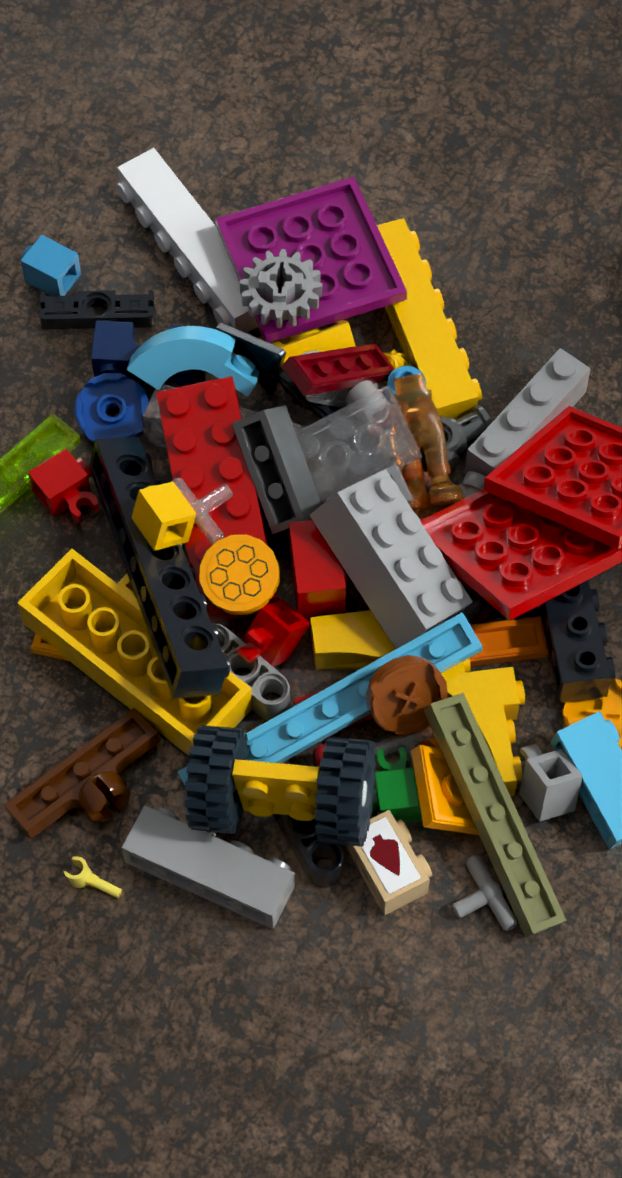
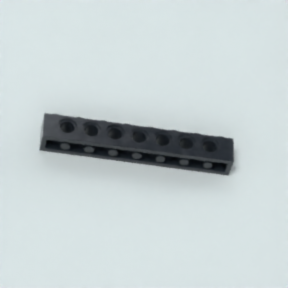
M140 437L96 439L89 469L172 698L219 695L224 679L230 673V661L228 655L222 652L218 642L217 626L214 622L210 621L206 611V598L198 590L195 582L194 567L191 563L188 564L184 554V543L154 551L131 518L138 491L149 486L161 485L160 480L155 479L152 471L151 456L149 453H145Z

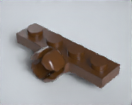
M133 708L4 804L7 813L30 839L75 807L82 808L93 821L105 822L113 819L114 816L104 805L109 801L121 813L130 799V790L127 787V783L119 774L161 741L158 732Z

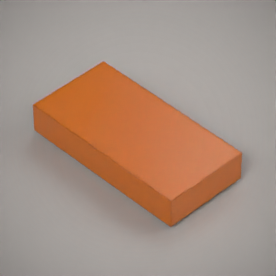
M541 616L470 625L483 646V651L470 657L471 667L547 657L548 650Z

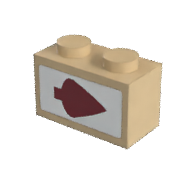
M390 810L370 819L369 831H367L366 842L364 841L363 847L345 845L384 916L428 894L429 878L432 877L431 869L422 854L416 856L409 844L412 842V838L407 826L401 819L396 821Z

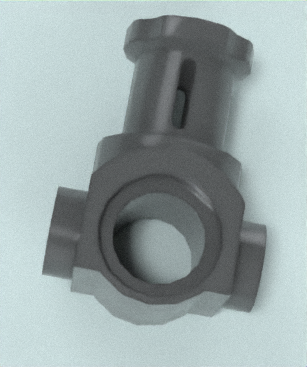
M476 405L472 407V412L457 420L452 417L446 418L443 416L427 417L420 420L414 428L417 429L416 445L419 448L421 462L425 466L432 468L435 473L440 471L447 472L456 467L460 462L458 455L467 451V444L476 440L492 423L487 411L482 406ZM431 443H440V444H443V446L434 447V446H432V445H430V444H431Z

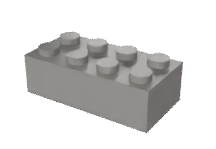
M386 469L337 492L309 515L396 649L446 622L473 603L464 586L457 579L441 551L435 545L419 517L414 513L399 490L398 485Z

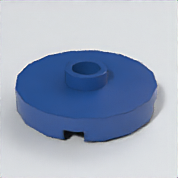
M104 373L91 378L85 384L80 394L78 393L75 400L74 416L81 433L94 444L96 439L137 438L145 431L150 420V403L144 388L138 382L136 383L134 380L129 379V376L121 373ZM111 408L120 410L119 414L115 417L106 415L107 411Z

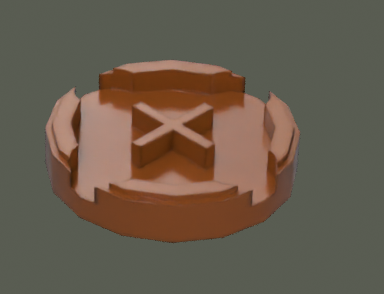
M411 655L394 658L381 666L370 679L366 692L367 709L378 726L384 730L394 731L398 735L418 733L429 727L430 724L423 709L431 703L448 698L447 682L435 664L423 657Z

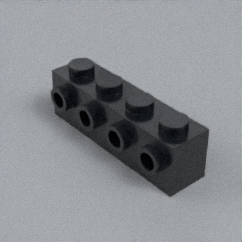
M588 580L539 605L559 703L607 697L610 681H615L616 677L613 658L606 657L604 646H607L606 627L604 622L598 623L596 612H599L600 609L598 592L596 589H590Z

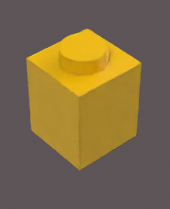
M169 482L140 489L131 518L155 551L188 542L197 514L176 484Z

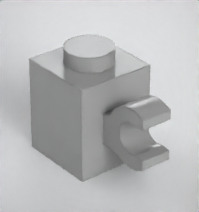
M536 744L520 748L525 761L521 762L523 778L519 794L538 821H544L575 811L583 776L563 749L542 754V751Z

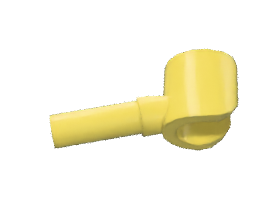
M75 856L71 858L75 866L83 869L78 875H71L64 871L66 878L74 888H84L89 885L117 899L119 898L122 889L93 874L82 857Z

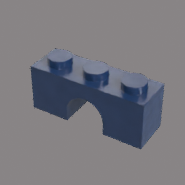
M96 321L91 355L94 377L104 373H121L129 376V379L148 384L126 370L131 356L140 347L136 344L133 322ZM170 325V329L187 325ZM195 369L180 371L169 377L165 383H177L187 386L206 382L207 372Z

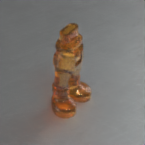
M420 373L395 378L396 395L392 396V402L396 404L393 405L392 432L401 473L414 499L413 502L409 503L412 510L430 508V503L432 506H441L463 500V490L459 485L453 484L448 477L451 474L450 464H448L443 426L439 412L431 398L432 390L426 389L424 374ZM421 446L424 449L428 466V477L431 479L429 495L424 483L425 475L420 456Z

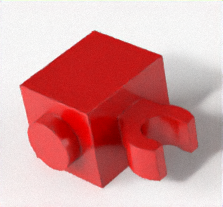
M67 448L28 472L33 493L53 518L69 509L72 519L80 524L83 522L82 514L78 510L81 506L88 505L95 513L100 511L98 500L91 493L89 478L92 477L89 467L82 458L75 459Z
M283 599L265 605L258 611L242 639L246 645L238 648L237 653L249 663L261 656L273 667L291 659L311 623Z

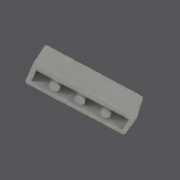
M560 348L467 449L465 473L474 471L487 476L568 406L573 407L587 391L591 368Z
M144 805L122 846L125 863L273 930L295 888V872L290 871V866L285 862L273 857H269L268 860L253 854V850L247 845L238 841L225 842L217 838L214 832L191 830L187 824L179 821L177 815L161 807L154 810Z

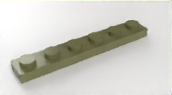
M464 693L429 704L423 709L525 938L567 921Z

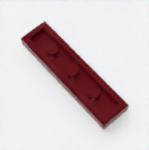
M376 344L291 356L282 365L304 396L352 388L365 380H370L373 384L388 381L390 373L395 369Z

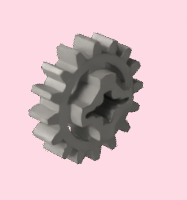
M281 249L278 257H274L270 251H266V260L262 261L254 257L252 259L253 268L245 267L243 269L244 279L240 280L242 305L249 306V316L251 318L261 314V324L266 325L272 319L275 320L277 328H281L283 320H289L292 326H296V317L301 316L308 320L310 318V308H319V297H322L320 271L313 270V261L311 259L302 263L301 253L296 252L291 258L287 257L285 249ZM281 283H283L284 287H282V292L279 294L278 290H280Z

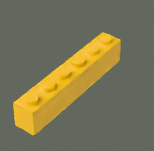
M404 218L377 225L407 290V300L385 306V309L403 353L410 360L412 367L419 369L425 377L424 405L427 413L431 418L443 416L446 418L452 417L457 420L472 412V407L478 405V401L482 400L479 382L476 378L471 379L468 373L469 360L464 348L459 349L456 344L457 333L455 325L451 318L446 319L444 315L442 294L438 288L434 289L431 284V268L426 259L421 260L419 255L420 244L414 230L409 231Z

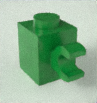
M399 747V760L395 763L387 762L384 758L383 749H378L376 764L380 772L375 773L372 812L378 811L379 815L390 810L396 821L400 819L403 822L421 821L422 815L414 768H406L408 754L405 747Z

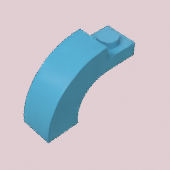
M201 326L176 327L156 334L145 341L134 352L126 369L157 390L161 388L169 377L184 370L206 371L219 379L233 376L236 390L247 397L256 386L259 371L255 369V365L248 358L232 354L236 339L221 331Z

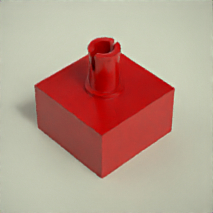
M313 520L290 522V564L296 611L309 622L310 617L346 613L347 582H352V580Z

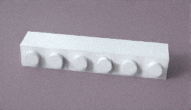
M155 148L117 167L119 183L116 184V188L120 197L125 203L130 202L134 206L135 213L142 226L151 228L159 248L164 253L169 252L179 274L183 278L188 276L192 281L194 291L202 303H209L217 323L226 324L244 333H248L258 327L255 317L251 318L249 316V306L242 305L240 282L215 224Z

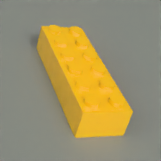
M73 549L17 602L22 623L42 637L46 643L52 645L66 659L130 710L135 708L155 730L189 757L190 748L193 746V737L197 734L199 726L235 728L253 709L252 688L231 672L228 677H225L219 695L173 699L137 599Z

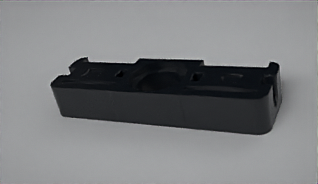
M116 290L79 291V295L46 296V291L40 294L41 308L39 309V317L43 329L95 328L96 321L133 322L134 328H149L155 325V298L152 290H149V294L116 295ZM97 303L104 304L107 310L102 315L96 316L88 312V308L91 305Z

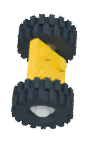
M206 725L198 727L197 734L193 737V746H191L189 752L190 763H187L186 770L188 778L185 781V791H187L185 798L187 811L185 815L188 827L191 830L234 834L240 825V818H242L244 811L260 817L283 814L290 815V817L301 821H310L315 818L317 820L315 828L319 843L363 847L364 841L366 842L367 831H369L370 816H372L373 809L372 799L374 798L375 790L373 788L376 758L374 757L375 747L373 746V741L329 737L326 740V746L323 748V759L321 758L320 766L313 767L249 761L248 737L244 729Z

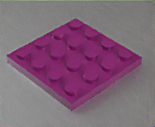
M354 176L216 218V228L239 282L244 279L243 269L245 267L253 268L252 259L254 257L262 261L266 260V251H270L274 257H278L281 249H285L287 257L291 258L296 252L301 253L302 263L311 259L313 261V270L320 271L322 297H319L318 309L310 308V318L308 320L298 316L296 317V326H292L289 320H283L281 328H277L275 320L270 319L266 325L261 324V314L255 316L263 339L268 343L407 300L405 285ZM281 283L280 290H278L279 294L282 292V287H284L283 283Z

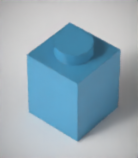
M42 234L22 254L21 265L25 282L42 291H46V293L52 296H65L81 276L78 253Z

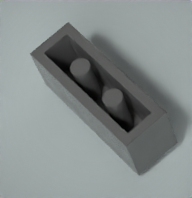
M286 405L265 409L233 422L235 434L272 535L289 530L290 522L312 520L309 515L319 508L322 503Z

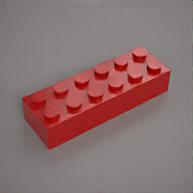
M233 376L156 392L173 482L197 514L189 541L185 544L189 563L193 565L195 570L196 585L199 592L204 595L205 593L199 581L200 564L206 551L214 543L230 535H250L262 540L268 546L259 497L232 425L233 422L243 419ZM278 590L276 593L274 592V595L266 605L279 600ZM206 598V611L210 621L214 623L255 615L259 611L257 610L248 615H231L217 608Z

